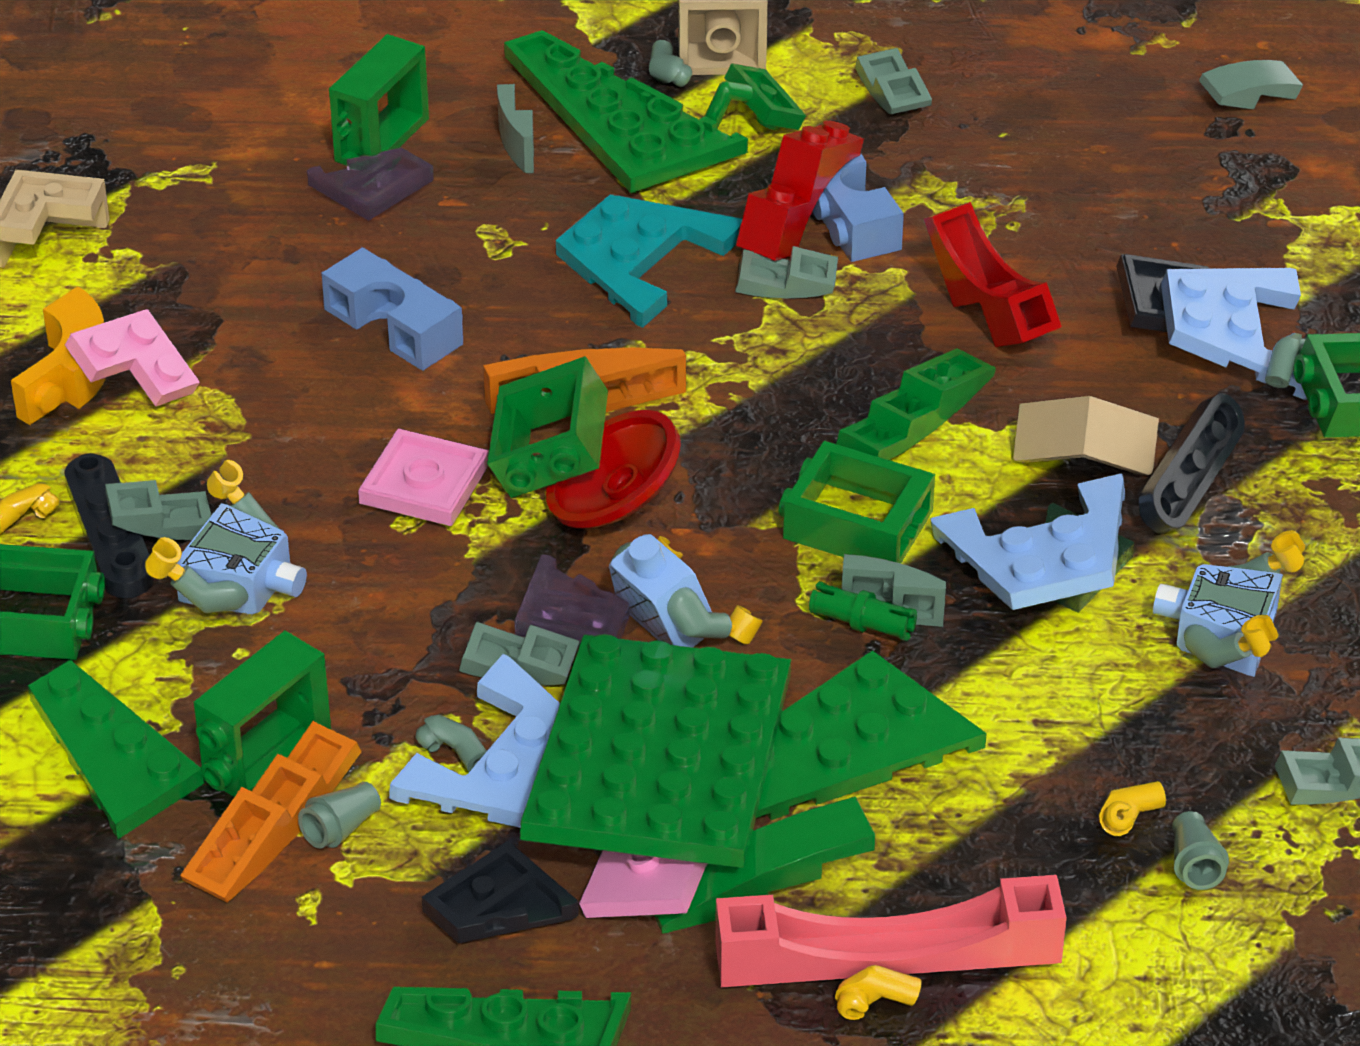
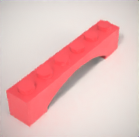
M1057 875L1000 879L999 887L961 903L926 912L873 918L836 917L807 913L774 903L773 895L716 898L715 945L721 987L847 979L870 965H879L904 974L1062 963L1067 917Z

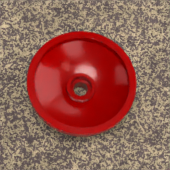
M654 410L631 411L606 420L604 423L599 468L548 485L546 488V502L550 511L562 524L574 528L603 527L637 512L659 493L671 477L681 447L679 431L665 414Z

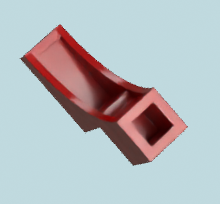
M824 121L823 125L815 127L803 126L800 131L783 135L771 184L768 185V188L748 194L736 246L774 261L789 257L793 246L799 247L810 215L824 189L847 162L860 156L864 138L849 133L850 128L847 125L835 121Z
M971 202L960 204L923 218L953 307L980 303L995 347L1024 343L1062 327L1047 282H1036L1023 277L1002 259L983 231Z

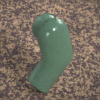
M658 40L653 44L649 62L650 75L661 83L673 82L677 87L685 86L691 79L692 68L683 64V59L673 55V46L670 42Z
M1289 334L1275 344L1265 377L1266 383L1277 388L1289 386L1294 359L1300 354L1305 342L1301 334Z
M440 714L425 718V724L419 727L415 733L417 741L422 747L427 748L429 752L439 750L443 743L453 748L469 772L487 752L470 727Z

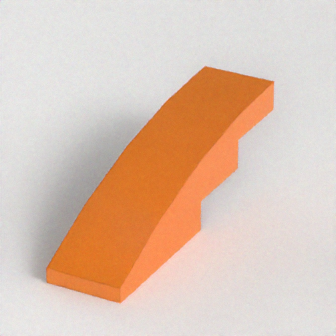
M635 347L581 349L532 355L483 365L485 403L490 413L493 414L496 410L499 386L586 356L608 389L606 412L685 393L686 354L683 349ZM549 388L541 389L542 391L547 393L551 392Z
M312 721L288 758L277 754L252 791L244 787L240 788L181 873L180 877L182 880L228 903L263 872L299 834L301 830L298 823V815L300 810L305 808L308 799L334 791L361 754L358 743Z

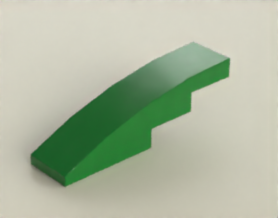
M956 348L905 370L900 388L872 400L868 418L839 430L836 444L890 460L934 432L959 411L994 376L996 367Z
M856 796L797 813L753 830L744 868L707 864L687 913L654 915L662 934L716 921V898L769 895L771 891L821 879L823 863L874 851L875 833Z

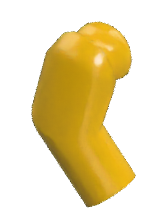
M36 483L8 494L0 501V534L31 508L40 518L49 516L60 504L59 498L50 492L52 487Z
M1156 781L1112 790L1099 812V822L1102 829L1113 836H1122L1132 829L1140 812L1164 808L1166 796L1162 784Z
M870 965L841 982L835 994L836 1001L838 1002L837 1010L846 1019L858 1020L864 1017V1012L869 1009V1005L881 997L913 1006L920 992L921 979L879 965Z

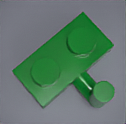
M731 63L724 77L726 81L719 84L704 115L718 122L719 127L731 100H735L748 105L756 114L757 122L771 130H779L780 127L799 130L806 117V114L766 69Z

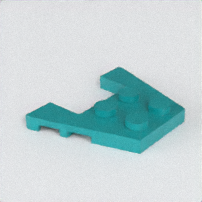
M610 194L556 239V255L589 284L596 282L608 292V300L613 305L616 303L623 305L630 312V320L643 328L667 307V291L639 278L683 240L724 256L736 246L742 219Z

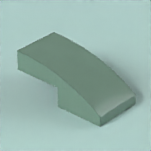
M898 48L857 57L855 69L875 101L889 114L931 106L932 98L917 69L907 68Z
M1253 60L1228 64L1202 73L1199 82L1219 105L1254 109L1261 95L1296 100L1303 86L1283 61Z
M515 84L497 85L498 122L502 143L510 158L524 173H534L533 110H516Z
M793 246L789 260L780 259L774 261L744 249L739 263L735 292L752 296L784 299L831 294L835 287L838 257Z
M156 480L105 484V494L112 525L127 531L157 538L167 537L176 540H193L211 517L205 491L159 495Z
M844 554L843 590L857 594L862 590L875 593L878 600L905 608L916 609V625L943 627L945 581L901 563L867 556Z
M476 622L459 671L482 678L501 655L505 654L513 659L540 685L565 684L579 641L533 625L529 626L524 638Z
M1338 738L1331 753L1281 751L1275 763V768L1291 805L1327 804L1360 798V739Z

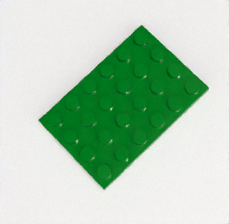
M584 634L521 819L520 840L744 868L791 677L792 659L777 658L766 653L752 655L722 651L715 647L694 648L670 645L663 641L643 642L618 639L607 634L597 636Z

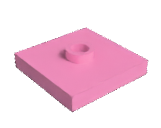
M397 429L359 488V503L452 526L488 467L489 450Z
M603 850L579 904L586 918L687 913L707 863Z

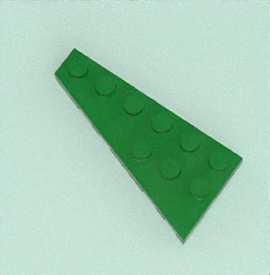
M543 30L504 42L505 58L630 193L647 189L664 181L685 176L693 171L748 153V138L737 132L729 136L719 131L718 122L707 116L697 119L683 112L682 103L632 77L625 81L615 76L614 67L602 61L596 65L581 58V50Z
M872 650L782 711L756 818L767 815L770 820H774L788 815L790 806L811 799L818 805L892 780L894 771L918 763L925 769L942 763L943 755L965 748L968 754L986 748L987 733Z

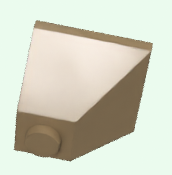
M679 0V57L683 59V64L692 68V75H726L731 63L766 69L768 1Z

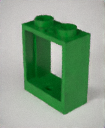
M386 34L329 88L335 162L373 174L429 120L425 46ZM387 93L388 105L378 114L377 101Z
M1360 333L1307 334L1300 354L1294 359L1293 373L1296 382L1301 384L1306 395L1311 416L1316 418L1324 438L1360 437V393L1346 394L1337 376V373H1360Z
M586 356L499 386L487 464L511 498L599 468L608 389ZM549 388L551 392L547 393L542 391L541 389ZM571 416L570 431L529 445L531 429Z
M823 441L814 457H807L803 462L799 479L793 489L788 487L781 497L778 513L779 516L784 517L783 539L844 557V554L860 555L902 563L933 512L935 474ZM830 485L893 504V507L884 522L818 503L816 500L825 486Z
M0 544V590L71 595L65 616L0 612V654L77 659L83 639H90L92 634V610L94 604L102 602L105 591V577L103 573L97 572L94 551Z
M284 630L194 701L197 725L196 734L199 740L202 763L201 772L203 778L212 788L218 791L224 790L233 797L236 796L241 787L252 791L277 754L288 758L312 721L331 729L324 653ZM276 699L277 709L241 737L240 727Z

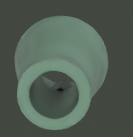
M361 782L354 787L312 797L306 802L305 808L299 812L298 823L305 839L316 848H324L326 846L330 848L337 847L363 821L380 809L381 799L375 787L368 782Z
M1193 811L1184 812L1178 815L1172 823L1175 874L1182 882L1193 889L1206 890L1213 888L1226 875L1229 865L1228 853L1207 827L1201 814Z

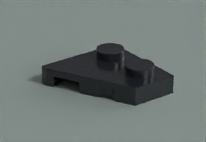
M509 841L422 896L423 912L457 943L569 921L579 916L578 900Z

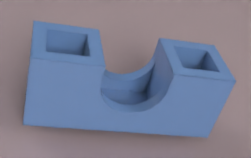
M861 153L860 156L847 162L835 174L813 209L815 217L818 220H822L829 229L834 245L840 246L851 262L902 250L904 213L885 187L865 191L866 160Z
M360 248L321 273L324 310L356 330L370 321L387 319L390 351L420 370L424 371L463 345L462 307L365 248Z

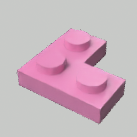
M148 309L71 333L65 344L90 382L130 370L155 407L193 394L200 383Z

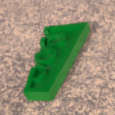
M72 660L67 661L28 685L30 701L56 742L62 744L68 754L69 763L76 774H80L89 787L90 796L98 809H103L109 819L110 828L117 839H120L204 784L201 767Z
M393 987L376 1022V1041L398 1046H617L631 1011V992H611V1001L582 1000V991L558 990V999L523 998V990L500 989V993L483 998L472 997L468 988Z

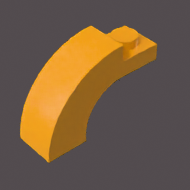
M79 286L43 309L48 346L53 348L54 351L11 380L16 416L29 425L65 401L80 409L96 395L106 379L105 377L90 382L65 346L71 333L104 323L102 312L96 301Z

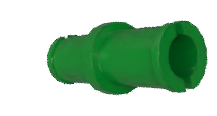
M821 581L815 585L816 590L813 589L809 602L810 613L821 614L848 622L853 630L865 632L867 629L898 637L904 641H908L911 638L909 632L913 633L917 622L916 609L905 608L878 600L875 593L862 590L857 594L827 585V583Z

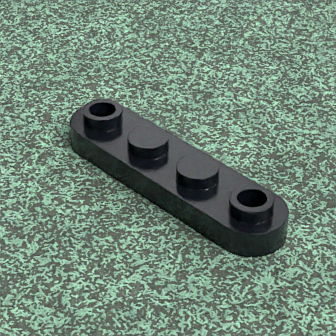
M1220 393L1202 401L1198 405L1141 491L1139 513L1143 522L1153 531L1165 534L1185 525L1243 435L1245 429L1244 415L1238 403L1231 396Z
M93 453L80 455L69 462L65 468L66 487L89 550L94 551L97 571L104 574L105 590L110 595L118 598L140 596L152 587L154 577H151L145 568V562L149 557V553L142 535L112 525L105 494V484L121 483L114 464L110 459L102 455Z

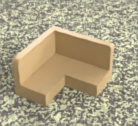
M16 169L0 199V268L5 267L16 243L35 244L45 222L106 228L110 218L104 179Z
M1092 396L1021 403L1019 405L1013 458L1015 461L1027 463L1084 457L1138 475H1152L1159 418Z

